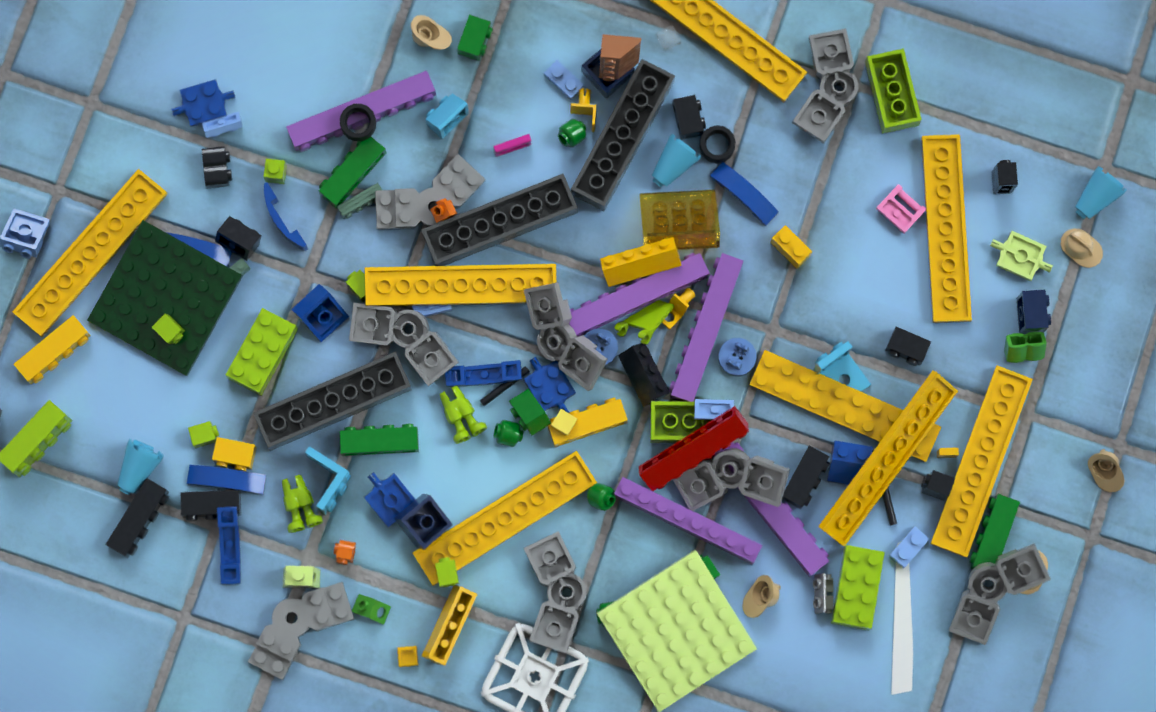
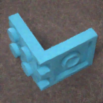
M841 341L832 348L833 350L830 351L829 355L824 353L817 358L813 369L817 374H822L838 382L839 377L845 375L849 378L847 386L861 392L871 385L849 355L852 349L849 341L844 344Z
M309 446L305 452L307 457L336 475L316 506L320 512L326 515L328 511L331 513L335 508L337 497L339 495L342 496L346 491V483L351 475L348 470Z

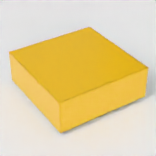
M939 448L937 451V458H956L959 455V448Z
M417 646L397 647L399 667L418 666Z

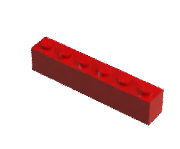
M736 406L641 464L639 466V475L651 491L662 489L667 482L672 479H678L683 472L688 469H694L699 462L704 459H710L714 456L715 452L720 449H726L730 446L731 442L745 437L747 432H749L748 422Z

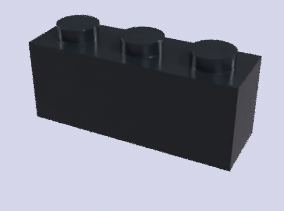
M640 343L631 346L618 355L643 407L650 405L651 401H659L670 394L646 344Z
M808 446L784 491L782 499L799 509L803 505L808 506L812 498L809 494L812 488L817 489L821 481L818 477L821 471L825 473L829 467L830 462L827 460L830 456Z
M239 490L181 492V516L186 518L187 521H196L198 517H205V520H217V507L237 506L238 516H241V492Z

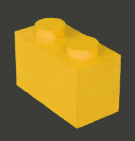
M786 225L772 237L770 242L796 269L812 254V251Z
M217 437L212 460L219 467L227 468L228 465L235 466V470H252L257 447L255 444Z

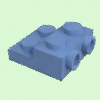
M13 209L0 236V247L7 253L16 251L24 258L29 259L31 256L37 258L43 245L44 235L50 225V219Z

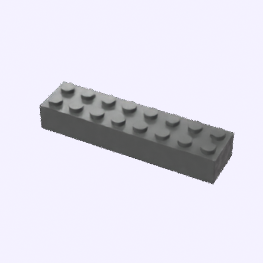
M641 59L571 188L573 196L605 211L675 81V75Z
M560 174L421 230L435 266H445L578 213V207L564 174Z
M393 352L258 410L253 414L268 449L272 451L409 392L412 388L397 353Z

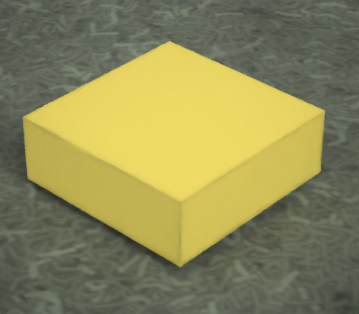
M560 409L551 426L568 436L578 419Z

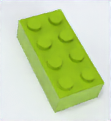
M904 48L867 56L865 66L882 134L919 126L922 119Z
M262 308L225 374L226 377L262 396L298 331L297 326Z
M48 400L0 452V462L18 477L27 475L32 468L30 466L35 461L38 462L45 455L44 451L48 447L55 445L58 441L57 437L71 427L70 423L73 420L52 401Z
M651 401L650 443H676L712 420L694 419L695 402Z
M850 545L844 547L831 624L863 630L872 629L885 552Z

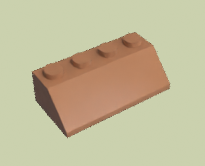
M603 34L599 78H603L605 81H614V79H619L639 63L641 38Z

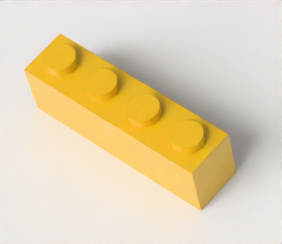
M674 237L600 258L602 271L608 287L682 266Z
M72 315L13 365L30 384H36L43 379V374L48 370H54L59 365L58 362L60 360L70 357L77 346L81 347L87 343L88 337L91 335L77 318Z
M614 397L605 400L603 405L592 404L587 406L585 411L579 412V410L569 412L578 420L568 436L551 426L556 417L551 418V424L548 425L554 447L628 423L621 399L616 400Z
M454 585L422 653V657L438 665H446L477 597L476 593L462 586Z

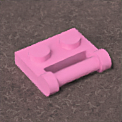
M898 184L876 209L905 234L927 209L924 206L921 207ZM898 195L916 213L913 215L894 197Z

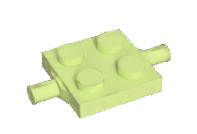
M1011 231L1004 244L994 239L991 242V247L1000 250V257L996 266L1028 281L1033 279L1035 272L1039 268L1050 273L1053 265L1043 262V254L1047 246L1019 233Z

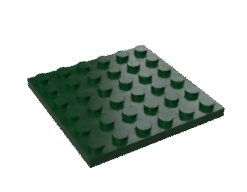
M142 220L87 321L188 376L243 275ZM164 314L170 315L185 330L182 334L183 338L176 344H168L152 328Z

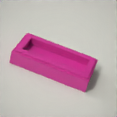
M527 134L493 146L495 156L499 157L531 146V138Z

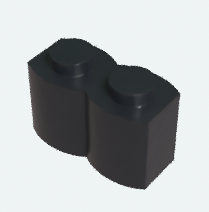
M224 146L202 149L206 188L229 186V181H232V172L227 168V163L230 162L229 151H226Z

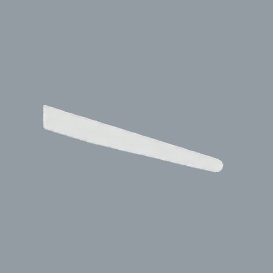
M896 562L891 695L912 691L913 635L909 563L905 568H902Z

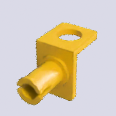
M584 88L579 90V104L571 103L570 113L593 115L592 132H594L596 105H590L591 90L586 89V96H584Z
M686 288L680 296L677 294L672 296L669 303L674 305L673 310L670 312L674 320L668 322L664 319L662 322L668 329H671L683 317L689 307L688 303L695 298L696 295L692 289Z

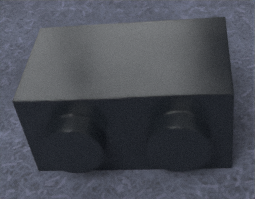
M695 95L673 99L672 105L680 139L701 136L704 129H706L704 117H700L699 111H702L700 100H696Z
M1001 160L991 172L993 194L1013 193L1018 185L1016 162Z
M229 216L217 230L215 242L247 261L258 248L262 235L242 224L240 220Z
M896 326L885 351H888V354L894 358L902 357L906 359L908 364L917 366V364H922L931 341Z
M933 470L923 478L921 487H923L922 493L944 501L950 495L955 478Z

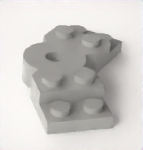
M846 29L809 35L815 75L822 80L819 90H814L792 123L823 144L845 113L844 107L853 102L858 91L857 78L850 72L854 62ZM839 84L844 90L837 91L834 85Z
M457 154L432 180V188H428L420 194L414 188L375 191L377 229L415 228L420 222L427 227L434 225L436 221L432 212L428 209L429 204H436L437 201L446 198L447 201H452L455 208H460L486 179Z
M559 283L524 289L532 326L536 330L541 331L537 336V345L541 354L550 361H559L560 370L587 391L592 390L608 359L596 351L597 346L585 336H576L574 329L569 325L572 316L568 300L562 299Z
M353 303L349 341L386 346L395 342L399 346L406 348L405 357L428 386L459 363L439 334L429 331L428 321L420 312L402 310L397 313L393 307L366 306V304ZM408 323L412 324L414 328L411 334L405 332V326Z
M729 448L717 454L713 460L707 459L698 464L694 469H688L683 472L678 479L673 480L688 508L692 511L723 496L728 492V488H739L742 495L779 507L790 469L774 464L775 461L757 455L750 459L742 450ZM729 465L734 467V473L729 470Z
M558 531L524 548L540 584L548 587L547 595L549 600L541 605L529 642L567 654L579 620L577 610L583 606L586 600V586L583 580L574 574L576 565ZM569 588L572 590V595L570 597H563L561 594L562 590Z
M1035 543L998 556L995 564L990 562L982 563L971 571L968 580L969 590L964 591L961 595L949 628L950 632L986 645L1000 611L997 601L1003 598L1006 592L1016 595L1051 580ZM985 580H992L994 584L991 587H986L983 585V582Z
M343 582L304 593L301 600L289 598L281 601L273 611V624L265 626L248 663L283 680L301 647L299 637L304 635L309 628L321 631L354 620ZM291 613L297 615V621L293 624L287 621V617Z

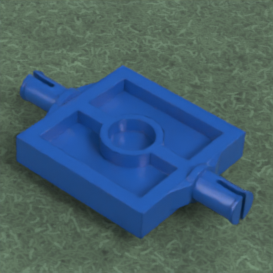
M214 79L181 89L182 106L173 108L172 113L173 116L185 113L192 127L202 124V122L226 116L225 100L236 97L233 90L222 94L217 80Z
M537 357L532 358L530 362L535 371L523 379L527 388L544 411L558 407L559 411L562 409L569 413L564 402L569 397L575 395L576 392L565 373L559 369L558 362L554 361L548 365L541 366Z
M373 472L368 478L374 484V487L364 498L385 525L390 527L396 522L394 518L414 502L415 498L395 473L380 481Z

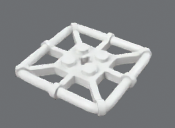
M515 624L516 626L509 632L499 654L494 657L495 662L483 683L482 692H480L481 696L507 712H524L521 709L527 697L530 696L541 703L543 712H549L545 699L552 688L565 695L557 712H566L571 700H574L575 692L587 670L588 657H585L580 651L569 646L567 654L578 660L556 666L546 661L552 649L546 648L542 658L529 652L523 632L531 635L533 628L525 624ZM517 634H519L525 653L519 666L505 659ZM502 664L516 670L509 683L490 689ZM580 665L568 691L554 684L560 671ZM538 672L540 680L531 682L530 673ZM511 687L524 693L517 707L492 694Z

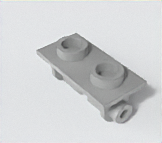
M825 573L814 575L813 588L815 598L813 600V607L815 608V614H831L832 610H834L833 596H827V592H833V578H831V574Z

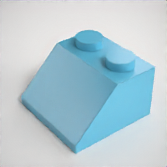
M453 93L449 97L445 96L440 101V106L436 110H430L426 115V124L441 139L469 114L468 104Z

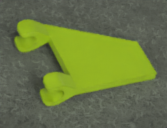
M657 300L634 315L617 323L614 326L615 330L619 331L617 335L625 336L629 326L642 330L638 333V337L642 339L640 342L648 344L652 334L673 310L674 305Z

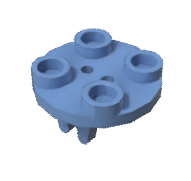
M601 328L592 329L584 336L592 343L597 344L596 351L608 359L605 366L611 363L618 351V344L614 335L608 330Z
M732 338L726 341L720 348L718 355L719 364L722 369L734 376H744L750 372L755 366L757 359L756 350L753 345L742 338Z

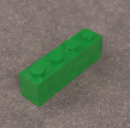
M370 137L362 142L358 141L356 149L346 154L344 157L345 161L341 166L337 165L331 172L332 176L320 184V196L336 209L386 154V148L374 138Z
M403 424L399 428H394V425H383V428L375 429V426H364V429L356 430V427H345L344 430L340 431L342 456L419 452L418 428L414 427V424Z
M1001 494L991 498L988 508L991 509L989 516L985 515L982 522L984 527L983 533H979L976 539L977 550L972 552L969 560L972 563L971 569L982 563L990 562L995 564L998 556L1002 555L1020 501Z

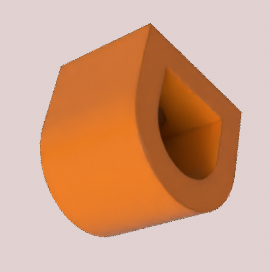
M446 198L437 201L436 206L430 209L436 223L457 215L452 201H447Z
M340 540L339 543L335 544L334 554H336L337 558L336 563L347 565L348 562L353 563L356 542Z

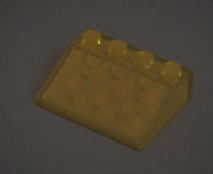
M715 190L640 193L643 245L674 237L678 250L720 247V228Z

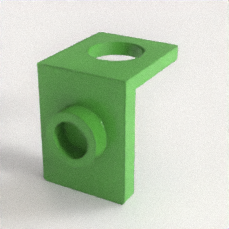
M358 594L352 612L384 624L391 606ZM383 607L384 613L378 618L377 611Z

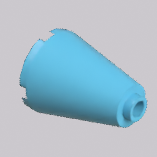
M674 134L669 136L652 173L654 177L652 181L660 187L663 185L667 187L702 157L699 154L695 156L696 151L678 138L674 140Z
M1099 166L1093 172L1075 206L1077 209L1076 214L1082 219L1086 217L1088 219L1092 218L1127 191L1117 179L1108 172L1105 174L1102 171L1103 168Z
M129 439L118 480L119 490L127 495L136 493L146 478L163 460L164 454L160 451L156 454L153 452L154 448L135 439L134 441Z

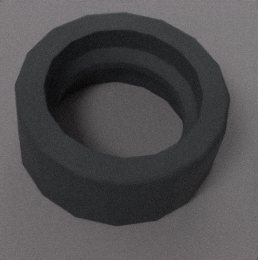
M352 104L342 111L340 127L348 139L362 142L374 134L376 118L368 106ZM362 112L367 115L369 126L364 132L354 133L348 129L347 119L352 113Z
M716 125L709 127L703 132L699 148L706 160L712 163H722L728 160L734 153L736 141L733 133L728 128ZM713 134H722L729 143L727 151L721 155L710 153L706 146L707 139Z

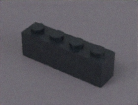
M146 478L105 545L127 558L130 555L133 556L138 549V541L140 538L144 539L148 533V525L150 522L153 523L158 517V509L168 501L169 491Z

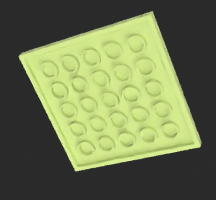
M696 550L597 612L600 620L658 712H661L757 649Z

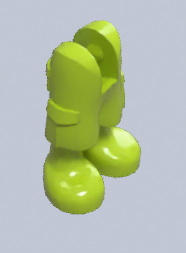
M456 385L452 387L456 397L455 400L450 402L445 391L439 395L448 423L454 424L456 428V435H454L453 440L455 444H459L471 438L461 421L462 418H465L473 437L484 432L487 429V425L474 419L472 416L475 411L473 406Z
M301 474L295 475L298 488L292 490L288 478L282 480L285 509L292 514V522L287 526L289 533L306 529L300 515V508H303L307 528L323 523L322 517L315 515L311 508L314 501Z

